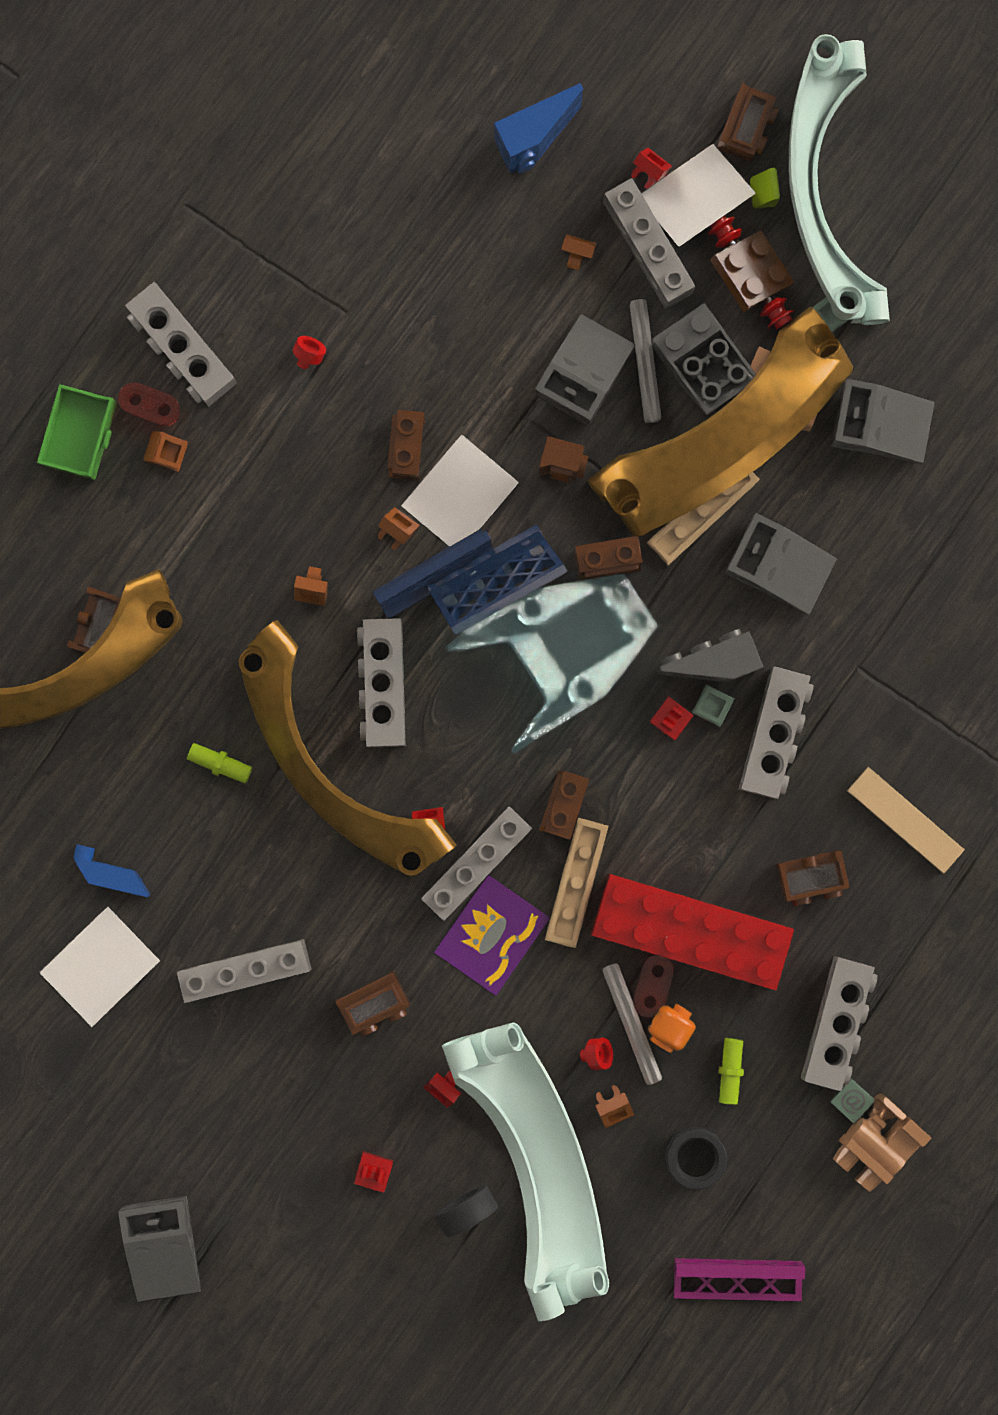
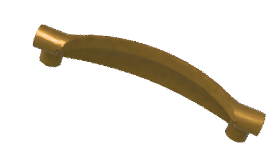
M809 307L779 330L772 351L759 372L720 411L693 429L669 441L644 450L619 455L587 481L603 502L607 500L631 535H645L649 531L694 510L721 494L768 461L793 439L823 408L844 380L852 373L853 365L840 342L835 339L829 326L815 309Z
M155 570L127 582L119 606L110 624L91 649L76 662L46 679L17 687L0 688V729L38 722L82 706L118 685L162 649L180 630L183 621L181 614L176 610L173 600L169 597L171 594L161 570ZM164 612H172L174 615V623L169 628H161L159 625V617Z
M278 620L264 628L248 645L249 648L240 655L239 667L260 730L277 763L293 787L330 826L354 845L386 865L411 876L420 873L432 862L438 861L453 849L456 843L436 819H406L374 811L345 795L319 770L302 742L293 712L291 693L292 672L298 645ZM252 655H259L263 662L262 667L256 672H250L246 667L247 659ZM414 852L419 855L421 863L416 870H408L404 867L403 857L406 853Z

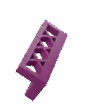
M674 1258V1298L802 1301V1279H805V1266L802 1261ZM681 1277H699L703 1281L694 1291L681 1290ZM714 1278H731L734 1281L726 1291H717L709 1282ZM746 1278H760L766 1282L758 1292H749L741 1283ZM778 1279H795L794 1293H781L773 1284ZM707 1285V1287H708L711 1291H701V1290ZM739 1286L743 1292H735L734 1290ZM769 1287H771L775 1292H765V1291H766Z

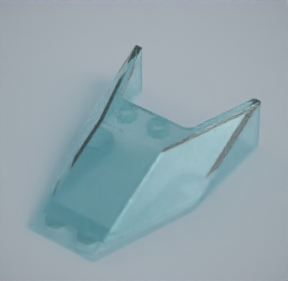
M623 573L538 588L463 631L446 646L448 652L500 643H507L513 648L544 697V705L511 748L512 752L516 754L605 697L657 628V624Z

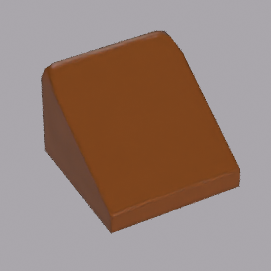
M153 431L143 460L179 472L188 442L160 431Z

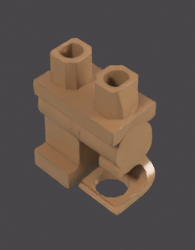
M881 1093L873 1098L875 1101L872 1103V1108L868 1114L869 1118L864 1119L860 1117L853 1123L847 1133L838 1140L842 1146L833 1158L847 1172L860 1160L865 1167L855 1177V1180L868 1192L877 1187L881 1181L888 1184L893 1179V1175L904 1166L913 1153L920 1146L924 1147L931 1139L913 1120L907 1117ZM897 1117L898 1120L882 1136L880 1131L887 1125L884 1121Z

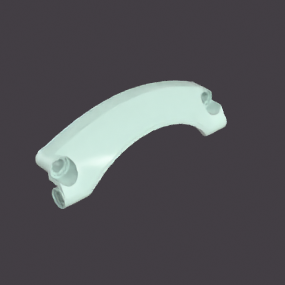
M824 34L818 36L811 46L799 82L792 114L789 139V184L795 218L808 260L824 294L831 304L833 314L841 320H852L851 323H862L863 325L883 324L890 321L887 288L865 275L841 250L827 225L820 204L817 169L823 136L831 118L843 100L867 76L864 43L862 41L851 40L839 43L834 36ZM825 48L832 57L822 58L817 54L816 50ZM843 296L852 298L855 308H843L840 304V298Z
M510 1023L460 1037L443 1044L442 1048L455 1084L466 1091L485 1110L499 1131L513 1161L520 1183L526 1215L527 1255L524 1282L538 1321L550 1320L565 1312L563 1306L577 1304L584 1298L605 1295L609 1288V1279L606 1271L597 1207L585 1160L574 1128L558 1092L521 1028L516 1023Z

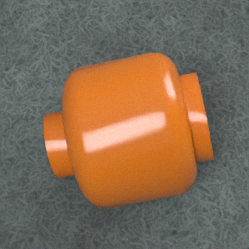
M677 1003L673 1008L662 1006L648 1027V1031L652 1035L650 1040L669 1053H672L673 1050H682L696 1029L694 1022L689 1019L692 1013Z

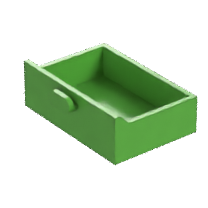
M59 384L37 463L47 468L95 480L103 451L107 449L112 433L110 427L117 402L111 397Z

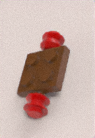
M724 215L710 225L711 230L708 232V236L716 235L718 241L715 247H727V249L715 254L710 261L742 311L746 312L763 302L765 306L761 310L760 317H769L771 322L768 325V329L775 327L776 330H779L793 320L790 315L795 311L786 310L784 307L787 298H776L775 295L788 289L795 282L761 230L739 241L742 228L734 229L731 224L735 217L727 218Z

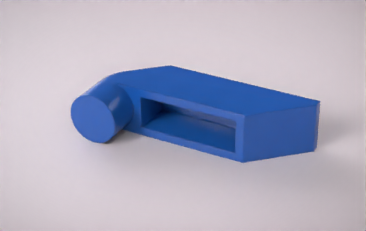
M76 844L73 857L89 884L150 897V892L137 871L93 861L95 848Z

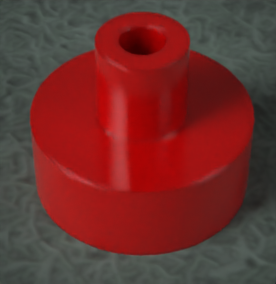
M299 336L292 351L298 358L297 365L302 369H308L310 364L318 365L322 362L326 353V347L315 338Z
M592 1038L587 1042L585 1049L580 1051V1058L583 1062H587L592 1070L608 1069L613 1062L612 1045L607 1038Z

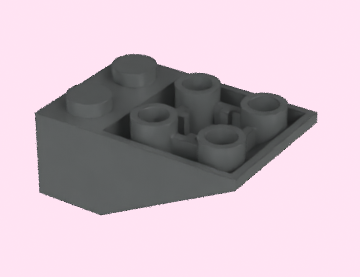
M705 303L652 338L654 352L669 373L706 415L738 395L756 376L753 369Z
M581 314L535 389V396L590 426L635 344Z
M846 379L841 385L830 446L923 464L935 402L878 384Z
M755 513L738 544L725 574L809 615L837 558L786 527Z
M740 629L722 635L719 638L721 643L712 646L709 640L690 649L691 654L682 658L679 652L660 661L662 666L656 672L657 675L730 682L756 672L764 666L750 631L742 634Z
M187 1196L123 1206L118 1211L120 1227L137 1302L201 1292Z

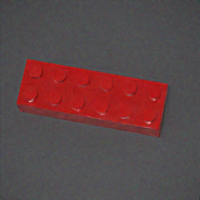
M608 874L591 935L777 991L794 929Z

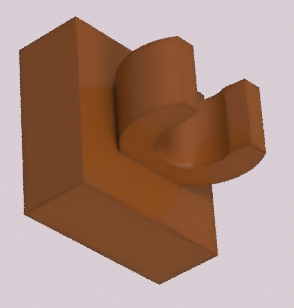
M567 234L561 249L571 252L566 267L579 270L583 256L592 259L597 243Z
M394 507L379 523L378 526L382 530L378 534V539L382 540L387 534L395 538L391 548L395 550L401 544L407 542L420 525Z
M309 566L307 578L296 576L294 584L295 601L325 606L328 595V582L321 581V568Z
M615 1085L611 1086L614 1097L609 1100H604L600 1092L596 1093V1099L599 1104L595 1106L605 1128L634 1116L625 1093L621 1094Z

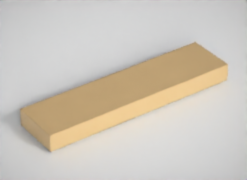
M752 472L701 506L668 522L647 542L648 546L669 566L760 479Z
M869 767L861 773L847 790L849 794L941 873L944 874L965 850Z
M581 818L577 819L545 940L576 948L609 826Z

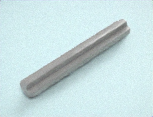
M638 299L631 301L630 312L645 423H656L661 420V410L646 300Z
M617 963L608 965L603 968V974L647 1085L657 1083L662 1080V1076L619 965Z

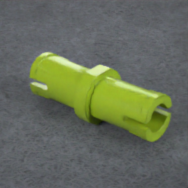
M196 743L192 744L187 756V760L212 770V774L216 776L222 774L244 784L247 783L253 768L228 757L227 752L221 751L219 753Z
M725 1038L723 1061L722 1066H719L718 1073L721 1074L720 1103L738 1104L740 1076H744V1069L741 1068L743 1040Z

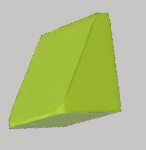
M770 168L750 179V187L756 193L751 196L753 208L775 207L780 199L777 170Z

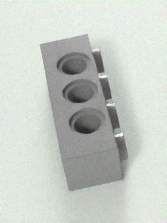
M631 178L606 192L603 204L664 308L668 309L692 295L695 284L634 180Z
M155 282L125 305L131 313L127 316V319L138 332L144 328L150 336L146 342L158 356L163 352L168 357L170 362L166 366L178 380L183 376L188 381L190 386L186 390L197 403L203 400L209 407L237 384L233 375ZM157 316H165L167 318V323L162 329L152 328V321ZM177 340L187 341V347L182 353H173L171 350L173 343ZM202 363L207 365V371L202 377L197 378L191 375V370L196 364Z
M402 619L363 620V627L357 628L358 646H364V659H358L359 678H365V690H359L360 709H365L366 722H360V740L366 741L367 747L406 746ZM379 643L386 644L389 647V655L384 660H376L372 657V649ZM378 675H386L390 679V686L384 692H377L373 688V680ZM380 706H386L391 711L390 720L384 724L377 723L373 717L375 709Z
M775 666L770 668L739 790L772 799H778L780 794L786 793L789 776H786L785 772L787 764H793L796 756L797 746L793 745L796 732L801 733L804 726L805 715L801 714L803 703H809L814 685L809 684L811 676ZM781 695H788L792 698L793 708L790 712H783L779 709L777 701ZM773 725H779L785 730V738L781 743H776L770 738L769 731ZM767 755L773 756L777 761V769L771 774L766 773L761 766L762 759Z
M509 806L421 899L441 919L445 920L524 838L532 827Z
M302 939L178 971L177 975L184 1003L306 973L312 969L305 941Z
M833 956L801 1079L838 1091H842L843 1084H849L852 1075V1067L849 1066L851 1054H857L861 1041V1036L857 1035L860 1023H865L869 1012V1005L865 1004L868 992L873 993L877 982V974H873L875 967ZM852 984L857 991L856 997L850 1002H845L842 999L841 991L846 985ZM840 1015L846 1016L848 1019L847 1029L843 1032H835L833 1028L834 1019ZM832 1046L838 1047L840 1050L839 1059L834 1063L826 1062L824 1057L825 1051Z

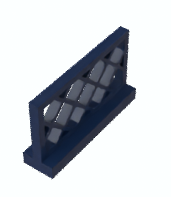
M534 525L431 583L427 588L440 612L456 635L563 575L567 570L545 540L538 526ZM544 567H551L550 569L542 572ZM526 568H533L531 572L523 573ZM516 583H523L518 587H514ZM498 584H505L503 588H496ZM490 598H496L495 600H493V601H491V602H489V603H486V602L488 601V599H490ZM477 599L475 604H468L470 600ZM461 614H467L465 617L458 620Z
M479 529L373 591L387 618L391 619L431 596L427 588L431 583L492 550L491 537L487 531L483 532L482 529Z

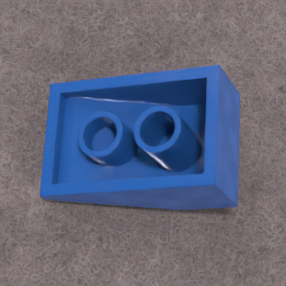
M581 83L494 123V141L510 173L515 171L523 173L532 169L535 166V162L542 157L581 108L583 97Z

